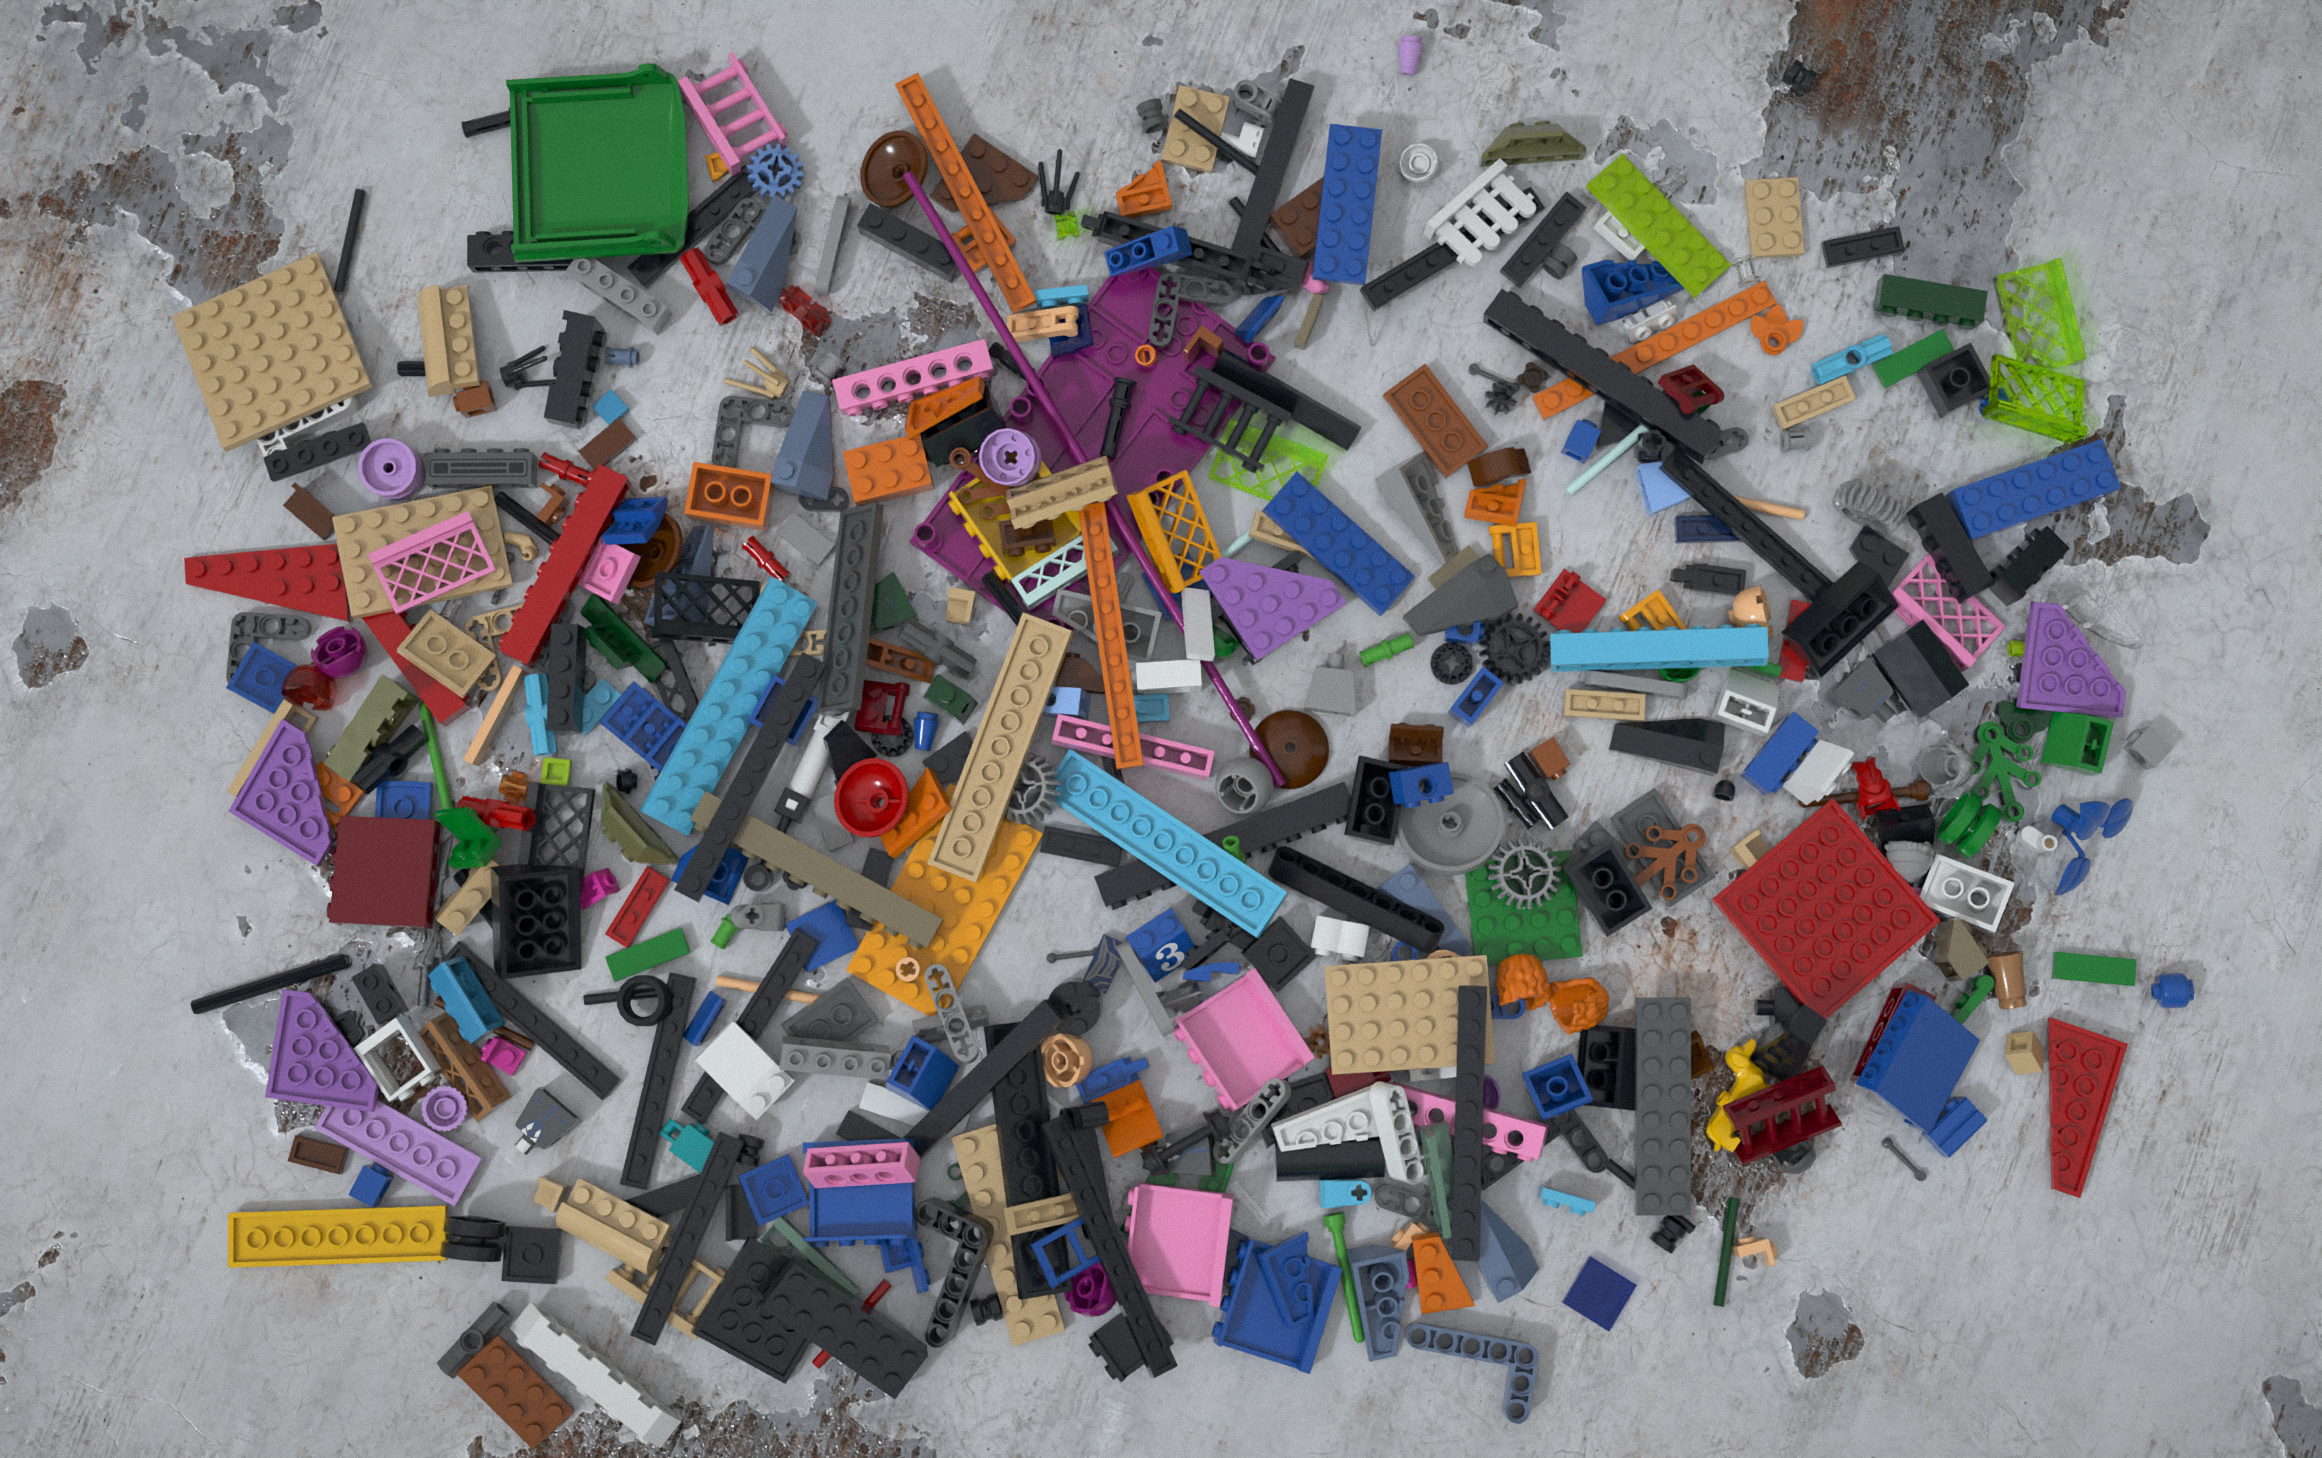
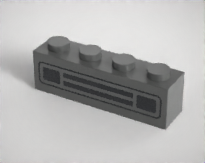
M438 448L434 449V453H426L425 484L431 489H475L491 485L493 489L537 488V456L526 448H515L513 452H503V449L489 448L487 452H477L476 449L463 448L461 452H451L449 449Z

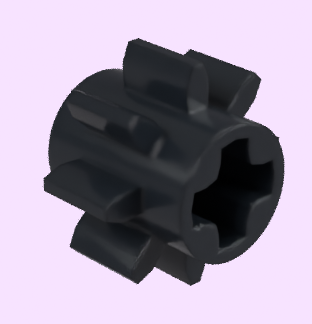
M1507 382L1499 387L1496 383H1493V393L1486 391L1484 395L1490 399L1485 407H1492L1495 410L1494 415H1497L1499 411H1504L1507 415L1510 412L1508 405L1515 406L1517 404V401L1512 399L1516 389L1510 391L1507 388ZM1499 394L1504 395L1503 403L1498 402Z

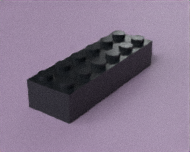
M794 1254L762 1297V1308L893 1399L897 1398L928 1357L927 1345L797 1254Z

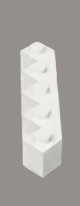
M530 1302L510 1327L517 1336L515 1341L525 1349H531L546 1361L545 1364L555 1373L560 1372L576 1385L575 1388L585 1397L590 1396L606 1409L605 1412L612 1419L620 1420L636 1433V1437L646 1445L652 1443L661 1448L680 1424L681 1420L669 1406L650 1397L640 1383L621 1374L610 1359L591 1350L580 1335L561 1326L546 1309Z

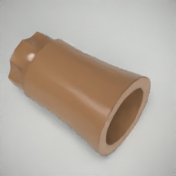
M2007 951L1986 956L1990 962L1988 966L1994 980L1996 999H1999L2000 1009H2014L2026 1006L2025 995L2027 993L2024 981L2023 951Z

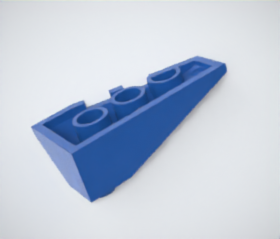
M1603 260L1582 267L1585 306L1597 326L1619 320L1685 289L1658 261H1653L1652 264H1637L1635 260H1628L1627 263H1614V260Z

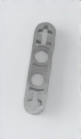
M840 195L836 197L816 278L815 293L829 296L851 209V198Z
M1586 671L1584 685L1589 687L1671 699H1687L1688 685L1599 671Z
M1126 941L1116 946L1125 967L1162 1036L1165 1037L1175 1032L1171 1020L1129 942Z
M933 964L925 971V981L954 1055L961 1063L970 1064L979 1055L978 1045L948 970L941 964ZM938 971L939 974L944 973V976L941 977L944 989L935 994L934 991L939 990V987L935 980L930 981V979L934 977L933 972ZM948 994L954 997V1004L950 1008H942L939 1001L942 996ZM954 1019H960L964 1022V1028L959 1033H953L949 1030V1024ZM965 1037L967 1046L974 1048L970 1051L971 1056L959 1055L963 1048L960 1041L958 1040L954 1043V1039Z
M1272 1078L1263 1085L1229 1126L1232 1133L1223 1139L1222 1144L1218 1141L1215 1143L1213 1156L1216 1161L1224 1164H1233L1242 1156L1291 1096V1087L1287 1081ZM1275 1086H1281L1279 1088L1280 1096L1274 1095L1276 1093ZM1262 1103L1265 1106L1266 1113L1264 1117L1259 1119L1255 1115V1109ZM1242 1124H1246L1249 1129L1245 1139H1241L1238 1134L1239 1127ZM1224 1147H1230L1228 1149V1152L1230 1154L1229 1157L1224 1156Z

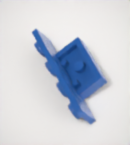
M916 1221V1231H918L917 1221ZM917 1237L907 1238V1244L891 1245L890 1239H881L879 1249L885 1273L911 1267L916 1292L929 1291L930 1276L928 1270L923 1267L922 1258H924V1250L922 1244L917 1241Z

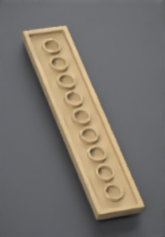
M1022 613L951 799L950 805L952 810L945 815L927 864L979 883L1072 639L1073 631Z

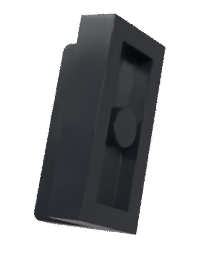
M1928 804L1901 807L1900 811L1895 808L1875 811L1874 820L1881 833L1880 849L1882 852L1887 851L1884 846L1889 841L1922 842V844L1927 841L1931 845L1934 843L1936 820Z
M741 1184L726 1186V1241L746 1240L748 1236L757 1239V1223Z

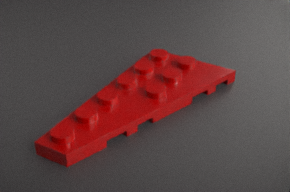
M337 544L184 558L185 580L189 586L351 623L350 606Z
M2048 1017L2051 1189L2081 1198L2128 1044Z

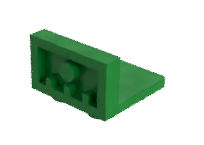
M469 807L436 810L434 816L460 841L452 850V856L447 863L453 869L486 867L503 842L496 835L495 830L485 825L478 818V813Z

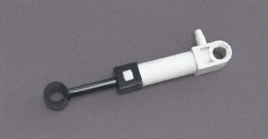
M816 708L812 718L817 720L813 728L815 731L788 788L785 787L774 809L776 813L782 815L776 828L777 830L786 834L792 820L799 824L802 823L811 804L812 794L829 761V752L825 748L823 738L841 720L848 725L854 711L846 712L841 716H823L817 714ZM761 859L760 864L757 863L748 867L743 875L746 887L755 892H765L773 883V874L771 869L765 866L767 861ZM762 871L765 875V880L761 885L755 886L752 882V876L755 872Z

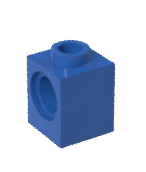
M1577 419L1561 453L1584 464L1589 458L1601 430L1597 429V425L1589 420L1583 419L1580 421Z
M1481 620L1475 621L1474 625H1470L1472 633L1467 636L1459 632L1458 625L1451 626L1449 630L1445 631L1444 641L1475 646L1478 643V639H1483L1485 624H1482Z
M376 1162L373 1165H363L348 1195L371 1207L379 1206L394 1176L388 1173V1169Z

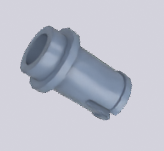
M630 346L629 349L606 347L605 354L615 355V357H604L606 364L628 365L629 368L639 364L640 353L634 347Z

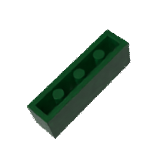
M1883 274L1877 281L1873 311L1881 312L1880 314L1885 317L1901 315L1907 316L1906 319L1910 321H1922V319L1931 320L1935 325L1945 326L1950 323L1958 325L1960 329L1973 330L1984 322L1988 291Z

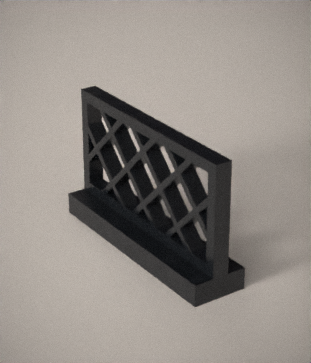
M657 571L655 573L654 626L651 627V638L732 645L743 626L736 617L744 610L750 614L752 609L749 605L752 603L753 608L759 597L760 581ZM663 579L672 580L679 589L669 596L662 588ZM690 582H697L704 590L696 599L686 589ZM716 584L723 585L729 592L722 601L711 590ZM741 587H752V599L747 603L736 592ZM680 591L691 602L684 610L672 599ZM706 593L717 604L709 613L698 602ZM731 596L742 606L734 615L723 604ZM667 603L678 613L673 620L662 619V608ZM693 605L704 616L699 622H693L685 614ZM718 608L729 618L725 624H718L711 616Z
M529 782L525 807L533 809L536 820L529 832L522 830L518 864L540 865L541 862L542 865H550L561 857L566 866L579 867L580 896H582L596 790ZM550 790L558 791L564 799L554 808L548 802ZM565 792H571V794L567 796ZM579 793L587 794L586 805L578 811L571 800ZM568 804L575 814L566 822H563L556 812ZM553 816L560 827L549 835L545 829V821ZM578 818L583 824V829L580 834L574 837L568 826ZM564 830L571 841L560 849L553 838ZM549 842L557 853L545 861L541 851L542 847ZM575 845L579 850V858L571 864L564 853Z

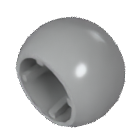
M1237 757L1224 764L1218 772L1215 784L1216 795L1221 804L1227 810L1239 815H1250L1264 808L1271 799L1274 787L1272 775L1266 765L1251 757Z

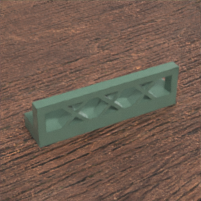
M1446 1121L1420 1126L1419 1129L1435 1227L1444 1239L1452 1238L1453 1213L1446 1200L1453 1197L1454 1157L1449 1126Z
M785 1216L779 1217L760 1239L765 1245L783 1255L785 1254L781 1250H787V1257L790 1259L791 1250L798 1249L807 1257L809 1264L812 1262L814 1264L812 1266L821 1270L856 1296L861 1290L821 1250L813 1247L812 1242H804L806 1236ZM778 1230L787 1238V1246L777 1247L769 1238Z

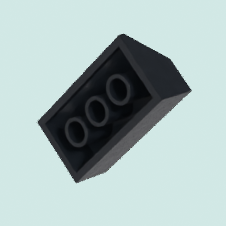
M1858 561L1782 631V634L1791 649L1822 678L1887 618L1898 605L1879 572Z

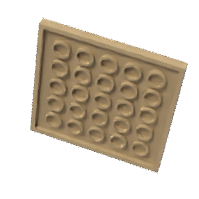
M317 252L172 316L222 448L226 452L373 387L321 256Z

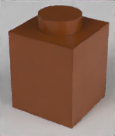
M1554 737L1528 753L1544 780L1552 777L1553 781L1567 773L1565 767L1571 764Z

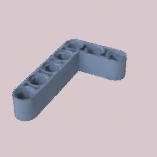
M1412 1322L1406 1327L1404 1337L1408 1344L1415 1349L1509 1366L1502 1403L1503 1414L1510 1422L1515 1424H1521L1528 1419L1539 1354L1534 1346L1525 1341L1422 1322ZM1416 1328L1423 1329L1425 1333L1424 1339L1420 1342H1413L1411 1340V1332ZM1443 1333H1448L1451 1336V1343L1447 1347H1440L1437 1343L1438 1337ZM1470 1338H1475L1478 1341V1347L1473 1352H1467L1464 1348L1465 1342ZM1502 1343L1504 1345L1505 1351L1502 1356H1492L1491 1349L1494 1344ZM1523 1348L1531 1350V1358L1526 1362H1521L1518 1359L1519 1351ZM1520 1375L1526 1376V1386L1522 1389H1516L1514 1387L1515 1378ZM1514 1403L1522 1405V1412L1518 1416H1511L1509 1414V1408Z

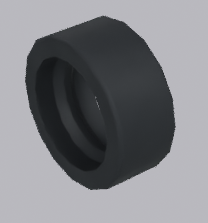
M636 975L627 979L620 987L617 995V1008L620 1015L626 1022L635 1026H654L662 1022L672 1006V995L669 987L661 979L654 976ZM641 985L653 987L658 995L656 1011L647 1017L636 1015L631 1007L632 993Z

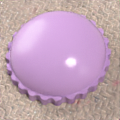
M443 1085L442 1087L438 1086L436 1089H432L423 1098L424 1102L421 1104L424 1121L432 1129H437V1131L442 1130L446 1132L447 1130L451 1131L453 1128H457L465 1120V1115H467L466 1110L468 1106H466L465 1096L461 1094V1091H457V1088H452L451 1086L446 1087Z

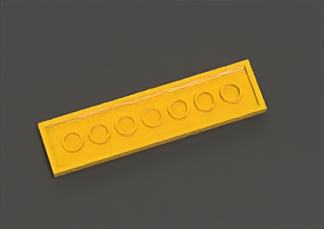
M448 1205L228 1213V1268L446 1261L448 1258L441 1257L440 1250L441 1242L448 1239V1234L443 1231L444 1219L448 1216Z

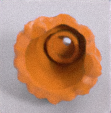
M1526 953L1515 954L1500 962L1496 972L1499 1006H1504L1507 1003L1516 1002L1519 998H1523L1526 1006L1525 1009L1535 1010L1545 1006L1550 1001L1551 989L1548 983L1547 972L1536 956Z
M1587 977L1549 983L1551 989L1550 1010L1553 1013L1554 1020L1558 1021L1559 1027L1567 1034L1590 1029L1607 1016L1609 994L1606 988L1596 979Z

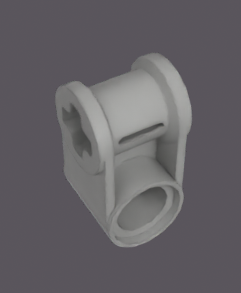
M1248 79L1239 81L1235 86L1233 103L1236 107L1267 124L1274 122L1273 116L1283 99L1278 93ZM1246 90L1251 93L1252 97L1243 99L1238 93Z
M761 903L738 905L732 910L731 921L736 927L741 929L784 931L785 904ZM745 914H749V919L745 918Z

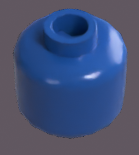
M2183 973L2160 974L2156 979V983L2151 984L2152 999H2157L2162 1008H2184L2189 1004V1001L2194 999L2193 982L2191 979H2187Z

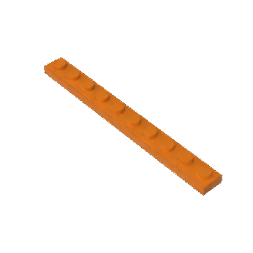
M919 73L895 83L902 101L1012 313L1015 314L1035 304L1036 299Z
M1764 280L1610 357V359L1617 363L1623 362L1631 369L1632 373L1637 375L1751 318L1753 315H1757L1775 306L1777 302ZM1568 378L1533 395L1532 399L1545 421L1595 395Z
M1104 502L1092 503L1078 510L1115 763L1116 769L1119 770L1143 766V758Z

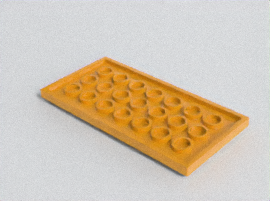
M949 783L945 790L949 802H951L956 786ZM945 816L942 817L918 839L890 890L944 920L929 949L922 946L921 950L911 946L906 943L908 937L901 933L897 937L883 930L885 925L875 920L871 932L867 931L846 971L929 1017L939 1015L925 981V971L933 964L943 965L950 974L956 992L958 991L1040 842L1043 833L1026 824L1020 825L1016 821L1011 822L1007 819V816H1004L979 883H975L927 864ZM905 957L916 959L921 966L920 975L914 981L907 982L901 980L896 973L897 963ZM912 962L908 965L903 964L901 970H904L902 974L905 977L908 974L914 975L916 969H913L915 965ZM938 971L933 972L934 977L930 979V981L935 980L938 984L939 990H935V994L944 989L941 981L944 973L939 974ZM948 994L942 996L939 1001L940 1006L947 1009L954 997Z

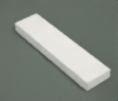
M870 1082L866 1084L859 1106L861 1109L914 1126L929 1113L924 1108L889 1091L886 1087ZM968 1114L946 1136L952 1137L964 1133L970 1115Z

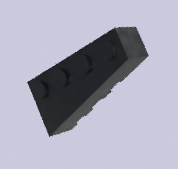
M564 310L562 319L567 320L566 330L563 333H559L558 343H560L561 356L554 360L553 376L556 377V382L550 383L544 418L549 423L580 430L581 423H585L588 409L585 406L587 398H591L593 394L594 383L592 378L594 372L597 373L599 370L600 357L598 355L600 347L603 348L605 346L607 333L604 332L605 329L596 317Z
M1804 1004L1763 1032L1756 1043V1048L1750 1059L1761 1070L1768 1071L1781 1081L1802 1074L1828 1020Z

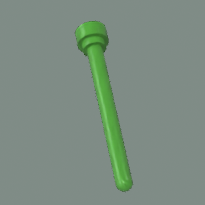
M422 701L419 703V711L424 733L428 739L427 745L442 809L456 808V806L452 805L432 714Z
M1331 1213L1323 1216L1325 1227H1328L1329 1232H1332L1338 1264L1342 1268L1341 1279L1355 1342L1361 1343L1364 1341V1333L1343 1235L1344 1224H1346L1345 1213Z

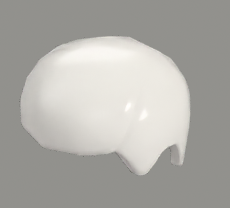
M1422 143L1410 145L1402 152L1399 160L1401 173L1407 180L1414 183H1424L1433 178L1439 165L1434 149Z

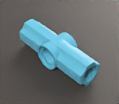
M1883 333L1860 344L1849 346L1839 353L1811 364L1813 378L1821 386L1846 374H1852L1860 368L1893 354L1892 345L1889 338ZM1848 354L1856 358V365H1852L1847 361L1846 356Z
M537 673L524 676L527 698L525 717L527 725L531 729L533 753L535 756L558 753L556 734L546 730L548 674Z

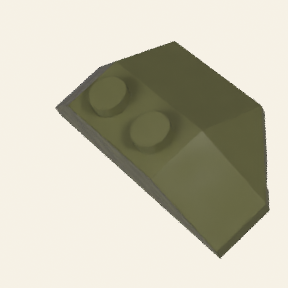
M1539 121L1535 125L1527 126L1524 123H1513L1509 127H1505L1482 153L1479 167L1491 166L1499 158L1507 165L1583 160L1586 154V146L1558 123L1550 124V121Z
M609 782L603 784L601 824L605 827V830L602 832L612 843L617 841L623 847L620 851L623 856L631 863L635 860L640 864L678 865L680 858L619 791Z

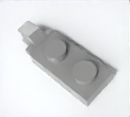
M985 1006L963 1009L971 1030L989 1024ZM939 1015L912 1020L915 1036L927 1043L948 1039ZM954 1019L949 1024V1030L953 1033H959L964 1028V1022L960 1019Z

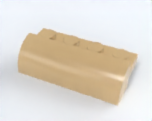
M433 285L421 290L417 295L428 396L454 394L457 388L480 385L470 296L467 285L440 289L439 285Z
M1103 456L1006 490V499L1010 508L1014 529H1026L1034 526L1038 521L1056 519L1062 513L1069 510H1081L1092 502L1107 501L1113 495L1118 494V489L1108 458Z
M578 1178L567 1202L561 1203L556 1216V1226L559 1229L651 1277L664 1253L661 1249L673 1227L581 1178Z

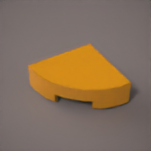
M718 153L705 156L712 182L719 181L729 170Z

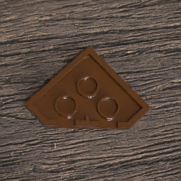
M975 133L960 152L987 206L998 205V203L1007 201L1016 202L1024 200L1039 180L1038 175ZM942 178L930 194V199L951 213L960 212Z

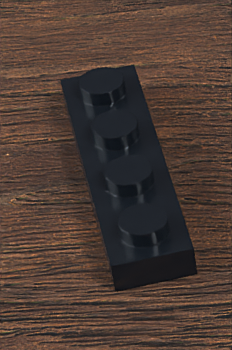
M1566 191L1502 267L1500 273L1518 288H1521L1587 207Z

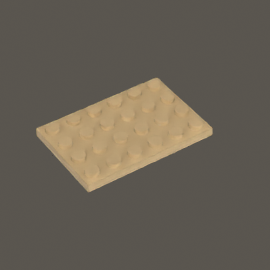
M492 485L332 517L352 618L358 619L394 611L368 556L369 553L466 511H469L496 571L418 606L513 587ZM471 530L460 534L457 542L458 545L472 549L475 538ZM453 537V538H451V539H449V540H447V541H450V542L453 543L455 537ZM444 543L437 544L432 555L447 560L452 546ZM477 544L475 551L481 553L480 548ZM430 548L423 550L422 552L428 553ZM455 548L450 562L465 567L470 553ZM414 554L410 556L407 566L421 571L426 557ZM473 554L468 568L479 572L488 568V565L484 558ZM405 559L400 560L397 563L403 564ZM430 559L425 573L440 578L445 564ZM391 564L382 568L381 571L386 579L396 582L401 568ZM448 565L443 579L454 583L460 580L463 570ZM405 570L400 584L415 588L419 574ZM466 572L465 577L472 575V573ZM423 576L418 590L431 593L435 591L438 581ZM388 583L390 590L392 592L394 589V585ZM441 583L440 588L447 586V584ZM398 587L394 597L398 606L408 603L413 592ZM416 594L415 599L422 597V595Z
M1487 955L1324 966L1332 1075L1457 1067L1459 985L1487 986L1485 1065L1495 1064Z

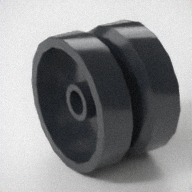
M446 1216L443 1231L448 1235L460 1237V1239L451 1238L442 1241L440 1256L476 1262L501 1261L503 1247L498 1243L486 1241V1239H500L504 1237L506 1222L481 1216Z

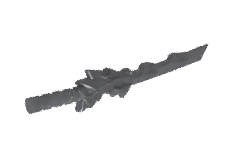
M453 835L440 845L434 913L443 904L441 895L444 880L449 877L447 862ZM435 916L432 930L418 929L421 932L420 940L424 945L423 950L415 958L413 966L414 970L420 968L421 971L417 1006H428L430 978L428 975L431 973V967L436 968L437 958L443 959L441 949L443 941L439 935L441 924L436 921Z

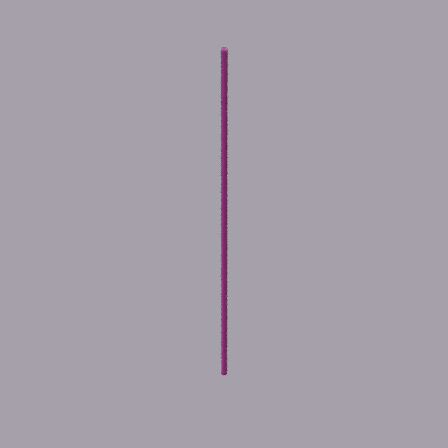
M912 171L907 172L903 175V178L1078 464L1089 462ZM1110 498L1104 501L1105 508L1185 637L1183 613L1114 500ZM1200 660L1201 665L1256 755L1269 769L1275 786L1277 788L1286 781L1212 661Z

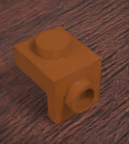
M543 483L540 487L552 497L536 517L551 527L553 523L557 524L565 514L563 510L569 504V501L563 497L566 492L553 483L549 487Z

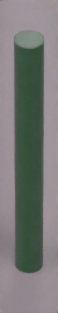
M1729 1197L1713 1302V1305L1724 1307L1740 1200L1738 1198Z

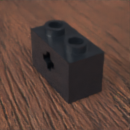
M373 964L351 977L377 1024H388L396 1017L409 1011L383 964Z

